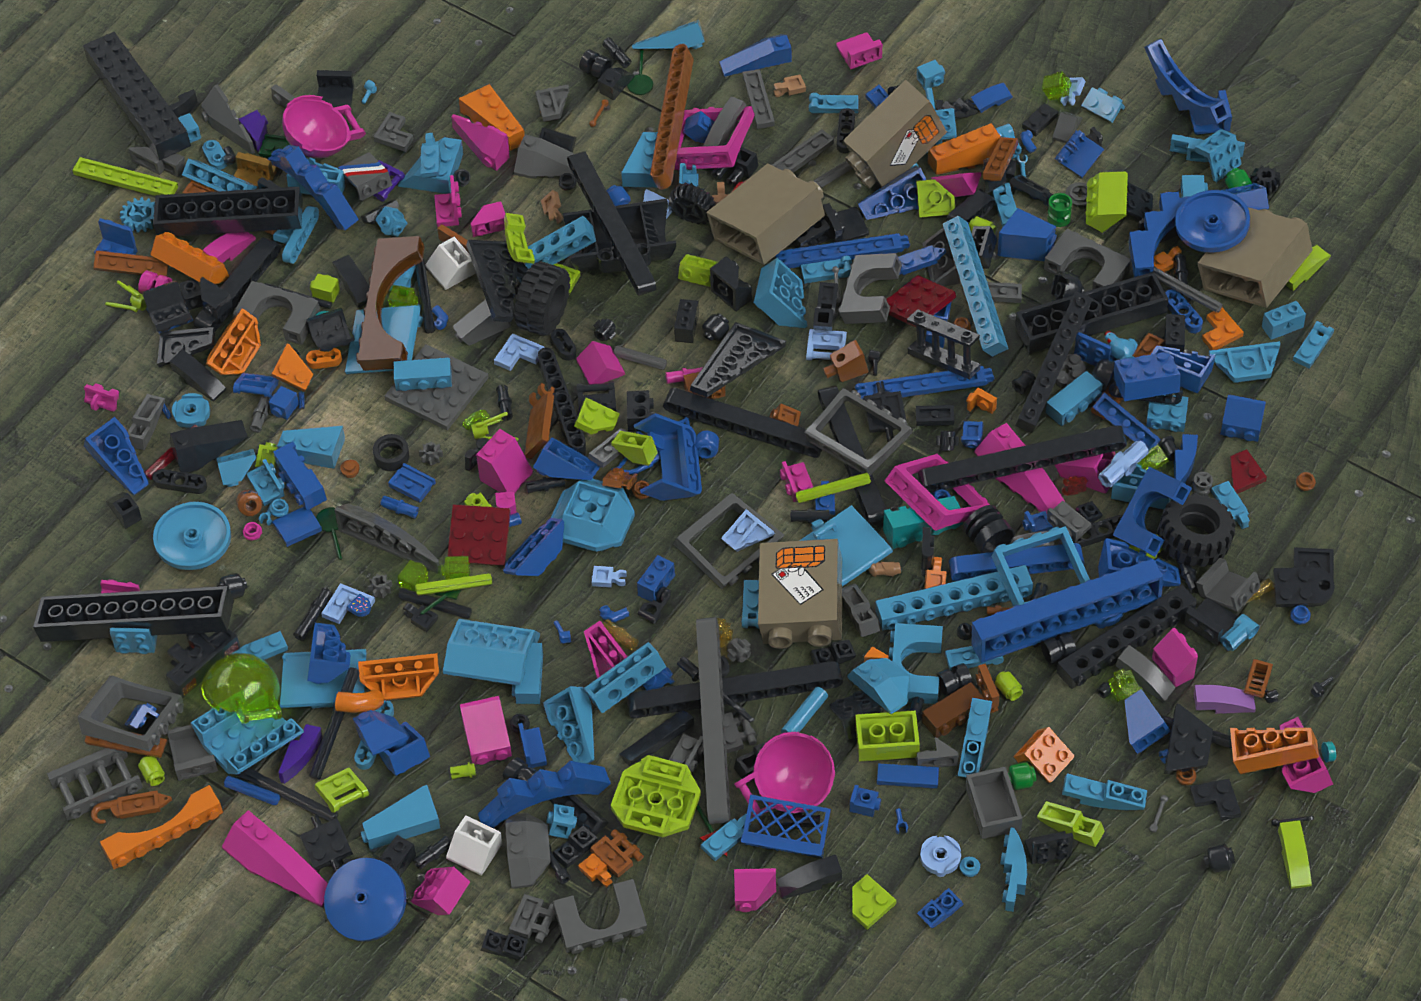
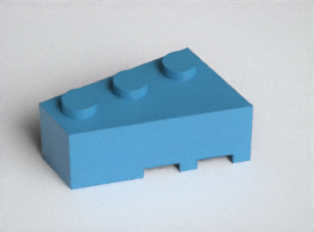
M658 132L642 133L621 173L622 187L658 188L650 175Z

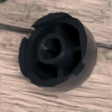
M1059 271L1060 274L1055 275L1051 294L1055 295L1056 300L1073 296L1076 291L1079 293L1084 292L1082 282L1075 274Z

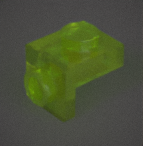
M1159 444L1149 450V453L1138 464L1142 466V469L1147 470L1148 467L1157 470L1169 462V459Z

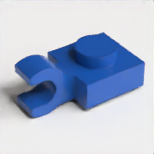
M821 481V485L829 483V481ZM835 494L816 498V510L829 509L830 515H835Z

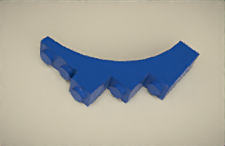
M1158 39L1144 47L1156 73L1157 79L1155 81L1161 95L1172 94L1179 110H1190L1196 126L1218 124L1231 116L1224 99L1208 96L1183 75L1168 53L1162 39Z
M288 145L271 153L272 156L268 158L271 164L282 169L297 180L322 206L338 229L346 230L359 220L338 186L327 181L318 165L309 163L299 146Z
M1179 192L1160 193V211L1145 213V231L1137 230L1129 233L1128 243L1134 277L1153 272L1155 251L1164 236L1176 226L1175 218L1179 207L1191 196L1180 198Z
M569 761L558 772L539 769L527 781L509 778L497 789L498 795L478 813L481 823L495 828L513 814L532 805L568 795H599L611 782L604 767Z

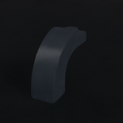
M820 282L818 303L814 312V330L833 331L837 308L838 283Z

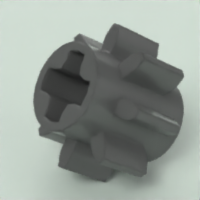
M432 441L422 444L423 450H419L422 463L426 462L430 466L440 463L439 457H443L440 444L436 445Z
M376 574L373 579H369L370 585L368 590L373 592L375 598H384L387 594H391L390 587H392V581L387 579L386 574L384 576Z
M735 638L727 646V652L729 653L727 656L733 662L735 660L744 662L751 655V644L745 638L743 640Z

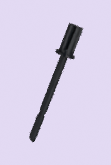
M681 657L677 665L692 677L693 682L700 680L699 668L686 657ZM723 693V700L749 723L755 720Z

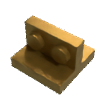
M238 152L235 157L238 169L234 176L258 186L257 181L261 177L272 181L279 169L273 166L270 160L260 156Z

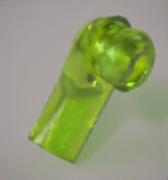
M483 409L476 411L467 417L462 426L469 430L479 419L481 421L490 418V415Z

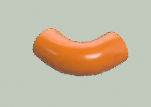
M376 689L365 693L338 691L335 709L340 712L362 713L369 710L375 711L384 704V696Z

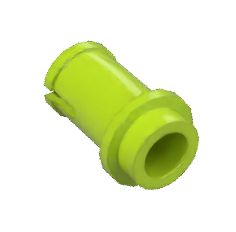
M468 762L467 765L450 767L452 780L468 776L472 778V776L476 775L474 763L470 764Z

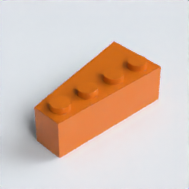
M490 84L459 98L460 112L463 115L470 117L474 123L480 122L484 127L490 125L506 133L509 151L520 146L525 135L524 129Z
M1230 728L1233 762L1240 774L1319 758L1317 739L1311 728H1285L1284 730H1275V728H1267L1266 730H1256L1255 728L1238 730L1237 728Z

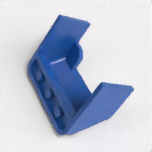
M656 413L634 424L635 429L648 433V436H652L656 449L660 450L663 479L641 489V494L662 501L694 497L700 494L702 485L698 449L695 446L696 433L693 428Z

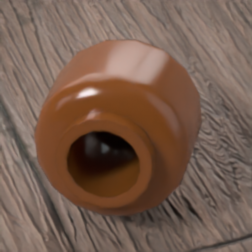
M248 489L238 494L236 505L243 515L254 516L260 512L262 500L256 491Z

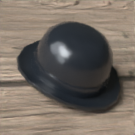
M1108 359L1098 361L1092 372V376L1103 384L1101 392L1106 391L1114 374V361Z

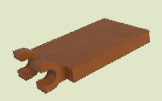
M543 383L537 389L538 394L541 396L539 400L536 399V393L532 392L529 395V402L533 408L530 411L524 454L529 459H532L549 440L554 395L552 394L555 388L551 387L547 392L544 389L545 384Z

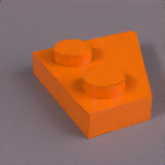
M287 343L271 376L305 392L313 377V373L290 344Z

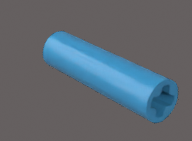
M815 687L781 729V733H799L828 698L826 691L820 687Z

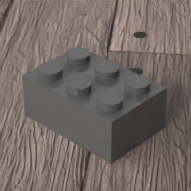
M1006 767L966 775V790L981 838L985 839L1010 833V828L1021 831L1022 815Z

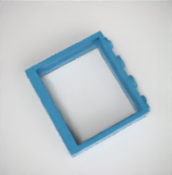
M1066 526L1062 528L1054 527L1043 534L1041 532L1035 533L1031 538L1025 540L1020 538L1012 544H1001L994 549L991 557L1013 607L1025 603L1004 556L1061 539L1080 584L1090 580Z

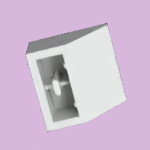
M455 237L440 244L425 265L445 290L476 273L470 254Z
M465 815L455 830L446 859L482 876L502 846L501 832Z

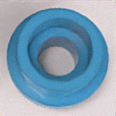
M276 499L270 505V512L276 517H283L289 512V506L285 500Z
M965 857L960 862V871L967 877H973L980 871V863L974 857Z

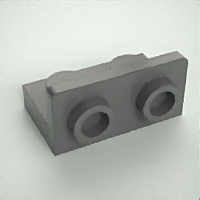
M1061 501L1054 509L1049 508L1047 510L1048 522L1053 527L1062 528L1066 526L1071 539L1075 542L1091 528L1092 524L1064 501Z
M683 734L669 760L686 764L690 772H695L699 757L704 755L703 736H700L699 740Z

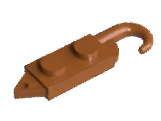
M157 790L118 797L116 800L96 804L91 810V818L98 824H105V820L97 817V813L105 809H111L113 815L120 819L161 812L160 809L171 802L172 798L158 793Z

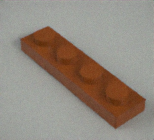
M1000 137L983 171V179L1001 181L1018 146V138Z
M97 250L93 266L94 270L142 275L148 270L157 273L158 276H167L169 267L168 264L155 257Z

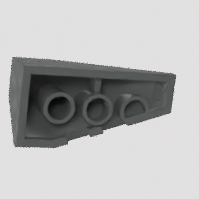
M218 84L214 85L201 104L203 111L201 116L204 122H208L213 129L249 153H255L253 142L243 124H239L234 109H230L226 95Z

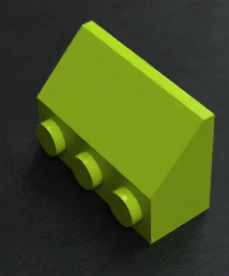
M1101 172L1088 180L1086 197L1087 225L1103 233L1126 216L1127 172Z
M916 711L855 715L859 762L917 758L920 743Z

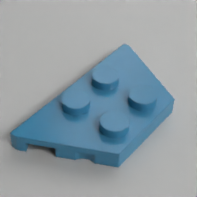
M1280 341L1211 350L1209 355H1216L1214 363L1234 383L1271 378L1280 348Z

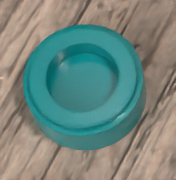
M1331 741L1323 742L1321 753L1324 761H1335V745Z

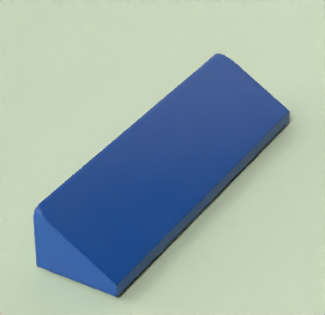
M1105 392L1094 404L1093 408L1113 425L1122 426L1124 434L1134 442L1140 440L1144 442L1149 449V455L1159 447L1158 443L1161 439Z

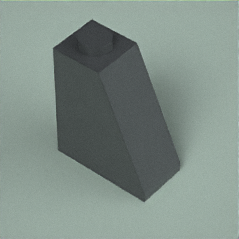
M484 300L454 324L453 328L456 331V338L461 343L464 341L470 346L512 325L510 322L493 321L488 304Z

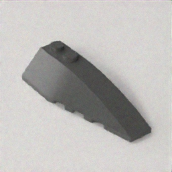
M348 503L335 508L340 532L428 570L440 573L439 560L424 545L400 527L385 520L376 513L365 511L360 506Z

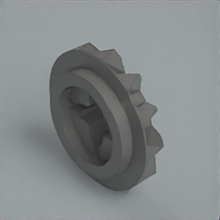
M1077 182L1068 186L1066 194L1072 199V204H1076L1077 207L1079 205L1086 206L1087 184ZM1082 191L1081 198H1078V194Z

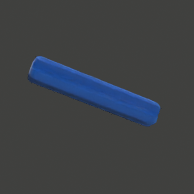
M227 776L224 781L225 787L269 804L278 805L280 801L279 794L232 776Z

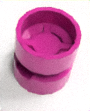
M147 270L141 275L138 290L143 294L144 291L172 282V279L164 275L158 276L157 273Z

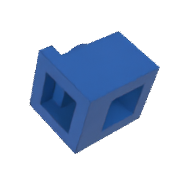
M855 785L850 800V812L874 817L875 810L879 811L881 805V798H878L879 792L859 788V785Z

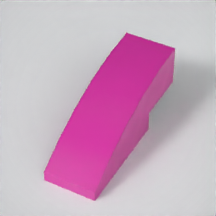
M249 232L227 233L204 248L203 253L216 257L222 263L227 259L232 261L255 241L256 237Z

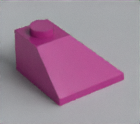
M776 868L734 869L735 911L750 912L757 910L776 892Z

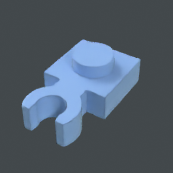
M1083 77L1067 78L1062 90L1064 95L1060 99L1063 106H1066L1067 102L1071 106L1075 104V96H1080L1086 82Z
M594 566L592 586L612 587V583H616L618 586H625V579L619 578L627 577L626 570L614 572L613 567Z

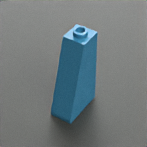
M422 786L363 822L364 831L361 832L363 842L368 843L371 850L390 844L397 835L407 839L439 829V818L428 786Z

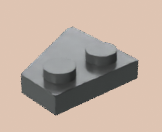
M569 85L535 91L543 122L561 118L569 93Z

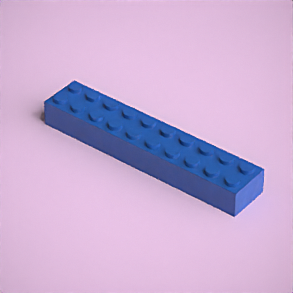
M1154 559L1141 561L1134 566L1124 567L1114 573H1107L1102 577L1087 580L1077 586H1070L1065 590L1057 593L1053 592L1040 599H1033L1028 603L1016 605L1003 612L1000 611L994 615L979 618L972 622V647L980 662L983 663L1040 643L1047 638H1054L1061 633L1071 632L1153 603L1162 597L1163 575Z

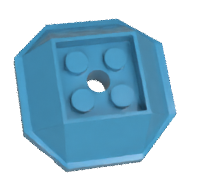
M592 479L578 481L564 490L551 518L563 519L564 521L563 542L595 552L622 546L635 516L634 509L624 488L602 486L603 481Z

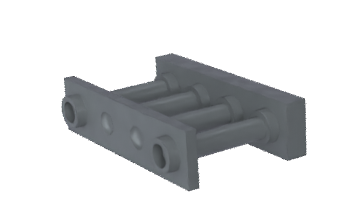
M104 748L47 773L52 788L60 787L68 805L63 807L67 821L79 818L82 814L91 811L100 802L116 800L118 797L134 794L143 788L139 776L131 777L123 760L128 757L126 751ZM116 763L124 781L113 786L105 767ZM97 771L105 790L94 794L86 775ZM78 779L86 798L75 802L67 783Z

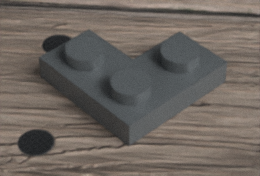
M391 112L388 113L373 136L374 142L404 152L407 151L414 138L412 134L400 131L406 122L405 117Z

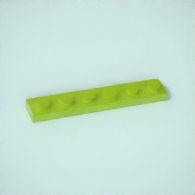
M82 157L78 159L72 170L74 175L153 196L175 194L178 189L177 182Z

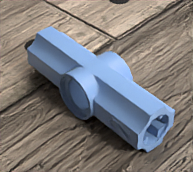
M1141 440L1136 441L1123 453L1121 451L1113 457L1111 464L1098 476L1102 485L1112 487L1124 475L1129 476L1136 468L1137 463L1149 453L1146 444Z

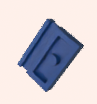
M405 463L402 464V468L398 469L388 482L390 488L419 503L431 490L432 485L436 484L434 478Z

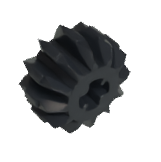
M1262 165L1259 168H1255L1250 176L1252 184L1257 183L1266 187L1268 195L1272 192L1276 193L1281 185L1280 172H1276V168L1271 169L1269 165L1265 168Z

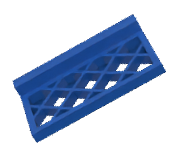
M750 795L741 843L823 858L831 809ZM754 800L763 801L767 808L756 814L753 810ZM780 804L784 806L787 812L776 818L771 808ZM796 808H803L807 815L797 822L791 812ZM806 809H808V810H814V811H812L811 813H808ZM769 810L775 820L764 826L759 817ZM817 811L825 812L824 821L816 825L811 816ZM789 814L795 824L785 830L779 820ZM810 818L815 827L805 834L799 824ZM757 819L763 828L757 833L748 832L750 823ZM777 822L783 832L778 836H771L767 829ZM797 826L803 836L793 840L787 832ZM818 830L821 834L820 844L811 843L807 836Z

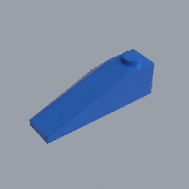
M780 34L764 38L719 61L723 75L729 76L792 62L791 45L787 35Z
M915 166L859 202L858 206L865 219L868 220L918 209L916 181L927 180L921 168Z
M115 417L85 438V449L133 496L149 485L136 456V451L129 439L128 432Z
M1106 538L1098 565L1099 577L1107 573H1114L1124 567L1134 566L1141 561L1151 560L1152 558L1145 556L1146 552L1140 550L1137 552L1129 548L1130 545L1125 542ZM1160 559L1154 560L1163 575V586H1179L1181 584L1179 568Z

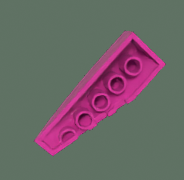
M1005 423L992 430L975 449L974 453L976 456H982L1026 445L1010 426ZM1043 468L995 478L1000 483L1003 482L1008 485L1009 489L1014 493L1020 494L1027 503H1032L1036 506L1039 512L1046 511L1047 513L1049 508L1054 509L1061 501H1064Z
M248 810L233 824L222 845V849L250 873L260 875L266 881L274 882L282 886L283 889L297 893L299 897L323 907L328 883L290 845Z

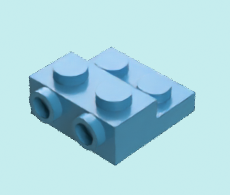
M1182 396L1181 402L1178 404L1149 402L1146 427L1184 432L1189 397Z

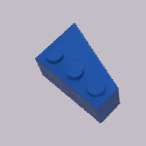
M1156 346L1151 355L1170 352L1180 373V387L1198 393L1212 372L1216 355L1203 356L1198 355V352L1192 351V354L1180 352V349Z
M293 441L273 451L279 470L277 476L282 479L283 483H286L289 493H294L299 505H303L306 510H309L327 500L323 486L312 469L309 470L303 463L305 461L302 455L298 456L296 445Z

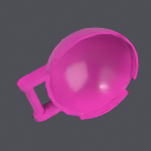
M303 95L294 98L287 104L282 117L286 140L290 145L299 146L307 157L327 158L335 155L349 141L360 139L366 134L352 115V109L349 105L334 108L332 104L323 101V97L315 95ZM344 115L350 123L351 127L353 128L352 131H350L347 121L343 117Z
M798 732L782 733L770 739L762 747L756 758L754 773L741 779L734 785L740 789L748 804L752 793L746 783L755 779L756 786L762 797L818 806L831 791L835 777L834 762L824 744L815 737ZM754 800L753 810L756 814L767 808L760 809L756 800ZM780 804L771 808V810L775 808L787 812L784 806ZM796 808V809H795L794 811H792L791 813H798V812H805V811L803 810V808Z

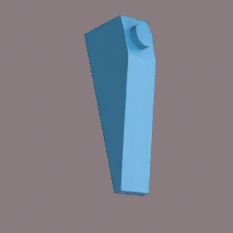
M696 20L679 26L674 31H666L657 37L653 36L634 43L632 47L633 49L675 48L679 44H686L688 48L697 49L703 46L702 43L705 42L700 22Z
M570 686L544 701L543 704L551 726H555L559 739L565 742L567 751L573 761L589 764L594 761L592 705L584 689L585 687Z

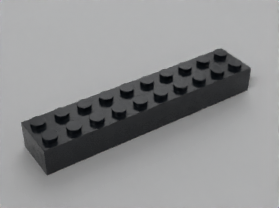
M115 32L106 34L83 45L87 61L159 161L191 147L186 128Z
M228 586L47 596L40 599L33 628L40 642L111 638L110 628L149 629L151 636L227 632L234 599Z

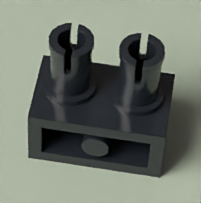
M726 140L722 146L727 145L729 140ZM741 146L733 167L715 168L711 175L715 179L721 180L728 169L732 170L733 172L726 182L730 186L735 187L743 176L749 179L758 168L757 153Z

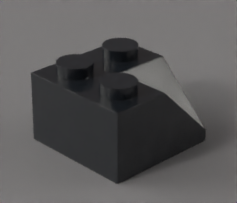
M726 256L710 268L711 292L737 312L752 300V288L747 282H743L739 278V266L735 261H731Z

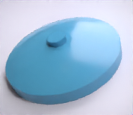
M187 502L171 508L162 515L155 526L153 541L157 554L166 564L177 569L196 570L215 563L224 555L230 545L231 529L227 517L217 507L204 502Z

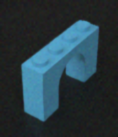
M895 623V631H891L890 642H893L894 646L889 648V659H892L893 663L910 676L907 702H911L913 697H918L917 703H919L920 697L924 699V703L936 704L938 702L939 677L911 674L902 666V661L906 656L915 652L941 653L943 626Z

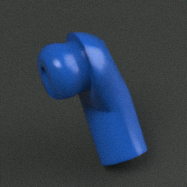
M1027 130L1020 134V138L1027 151L1033 153L1037 148L1031 140L1033 137L1032 132Z
M436 305L432 309V312L437 317L436 322L434 321V326L438 330H442L447 326L449 317L439 305Z
M607 605L600 608L601 618L610 622H617L629 617L626 607L616 612L610 610Z

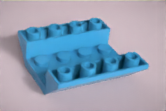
M458 619L447 644L443 674L520 685L525 675V659L532 643H538L540 633L531 629Z
M254 682L191 722V726L204 749L210 755L214 754L215 761L228 774L243 772L304 733V730L292 718L286 721L269 704L268 693L257 682Z

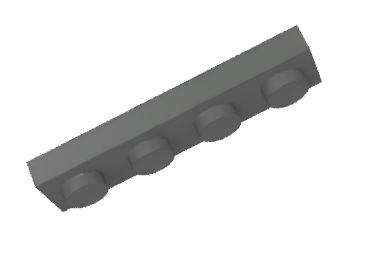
M760 69L743 72V80L750 105L754 111L757 129L775 126Z
M821 129L772 164V166L781 170L789 169L794 173L833 145L834 138Z

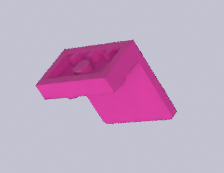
M867 32L836 43V47L850 69L882 58V42L880 39L873 41Z
M450 175L451 193L434 195L437 227L441 224L444 226L459 225L458 218H462L461 207H457L461 203L460 194L456 193L459 192L458 181L454 182V175Z

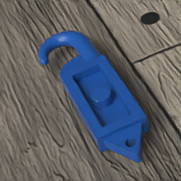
M931 245L899 256L898 258L902 264L900 274L905 275L937 264V261L946 253V249L935 248Z

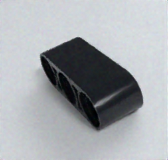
M979 189L974 195H971L952 210L947 216L946 222L959 216L969 224L972 218L975 219L977 216L982 218L994 207L996 200L982 189Z

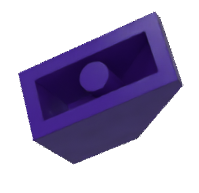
M255 110L238 120L239 124H243L253 142L254 148L259 153L263 140H265V134H268V121L264 115L261 116L258 110Z

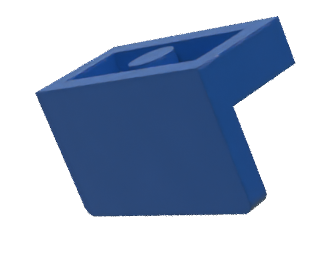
M518 724L528 767L535 768L547 765L539 727L524 730L523 724Z

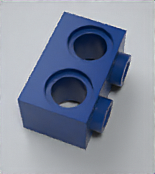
M657 555L637 582L638 596L650 602L653 600L657 601L656 596L662 587H667L675 577L674 563Z

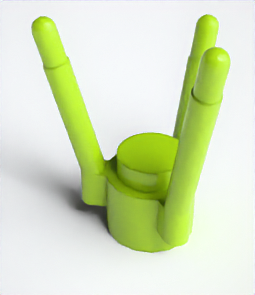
M119 280L117 284L132 294L130 297L132 306L111 302L105 303L107 306L128 309L134 312L138 310L143 311L147 308L143 295L130 285L127 286Z
M504 412L482 422L472 424L474 438H488L490 440L492 437L486 436V434H489L487 426L503 421L501 418L507 416L508 413Z

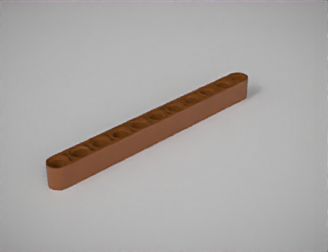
M679 44L672 51L650 175L658 189L668 188L673 180L694 61L686 44Z

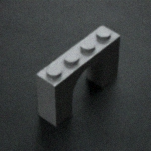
M1066 229L1047 254L1044 262V270L1059 275V271H1065L1068 265L1076 259L1089 258L1095 260L1101 265L1102 270L1093 280V290L1122 281L1130 271L1131 259L1091 239L1085 238L1077 232Z
M896 253L855 255L854 262L851 264L850 276L847 278L846 290L843 292L842 304L839 306V315L845 324L887 321L890 306L885 296L863 297L860 294L868 284L874 281L899 278L902 264Z
M251 281L233 312V317L242 308L257 318V320L269 308H287L292 313L283 328L285 340L302 345L310 332L306 319L314 317L320 312L319 302L314 298H307L294 292H287L261 282Z
M633 879L613 884L619 916L616 922L606 929H592L582 922L574 896L553 901L554 911L567 953H580L586 947L598 948L603 946L604 942L611 940L612 943L619 942L626 936L632 935V937H637L644 934V931H647L646 920Z

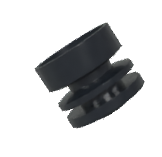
M986 505L977 509L967 518L963 525V531L974 542V545L981 554L994 552V549L1001 544L1009 545L1015 536L1013 528L1003 519L1002 514L994 505Z

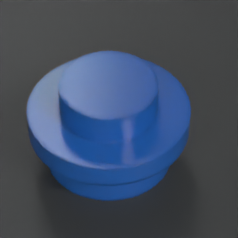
M1298 605L1292 609L1290 616L1295 623L1305 624L1310 620L1311 614L1306 606Z

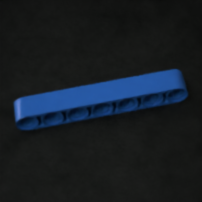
M1074 543L1076 550L1080 556V559L1084 565V558L1082 554L1081 545ZM1063 544L1029 548L1004 556L1009 569L1026 565L1029 574L1074 569ZM993 552L951 558L949 560V568L952 580L956 582L998 572L991 557Z

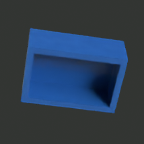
M1170 352L1114 361V380L1124 401L1180 392V373Z

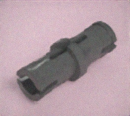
M261 396L257 408L254 409V417L249 428L255 433H259L262 430L264 420L268 417L267 411L270 406V398Z

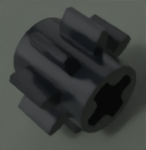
M606 318L601 321L598 319L593 325L595 327L594 335L600 341L612 340L616 335L614 332L616 326L610 319Z
M941 431L940 435H936V445H940V450L953 451L954 446L959 444V436H955V431Z

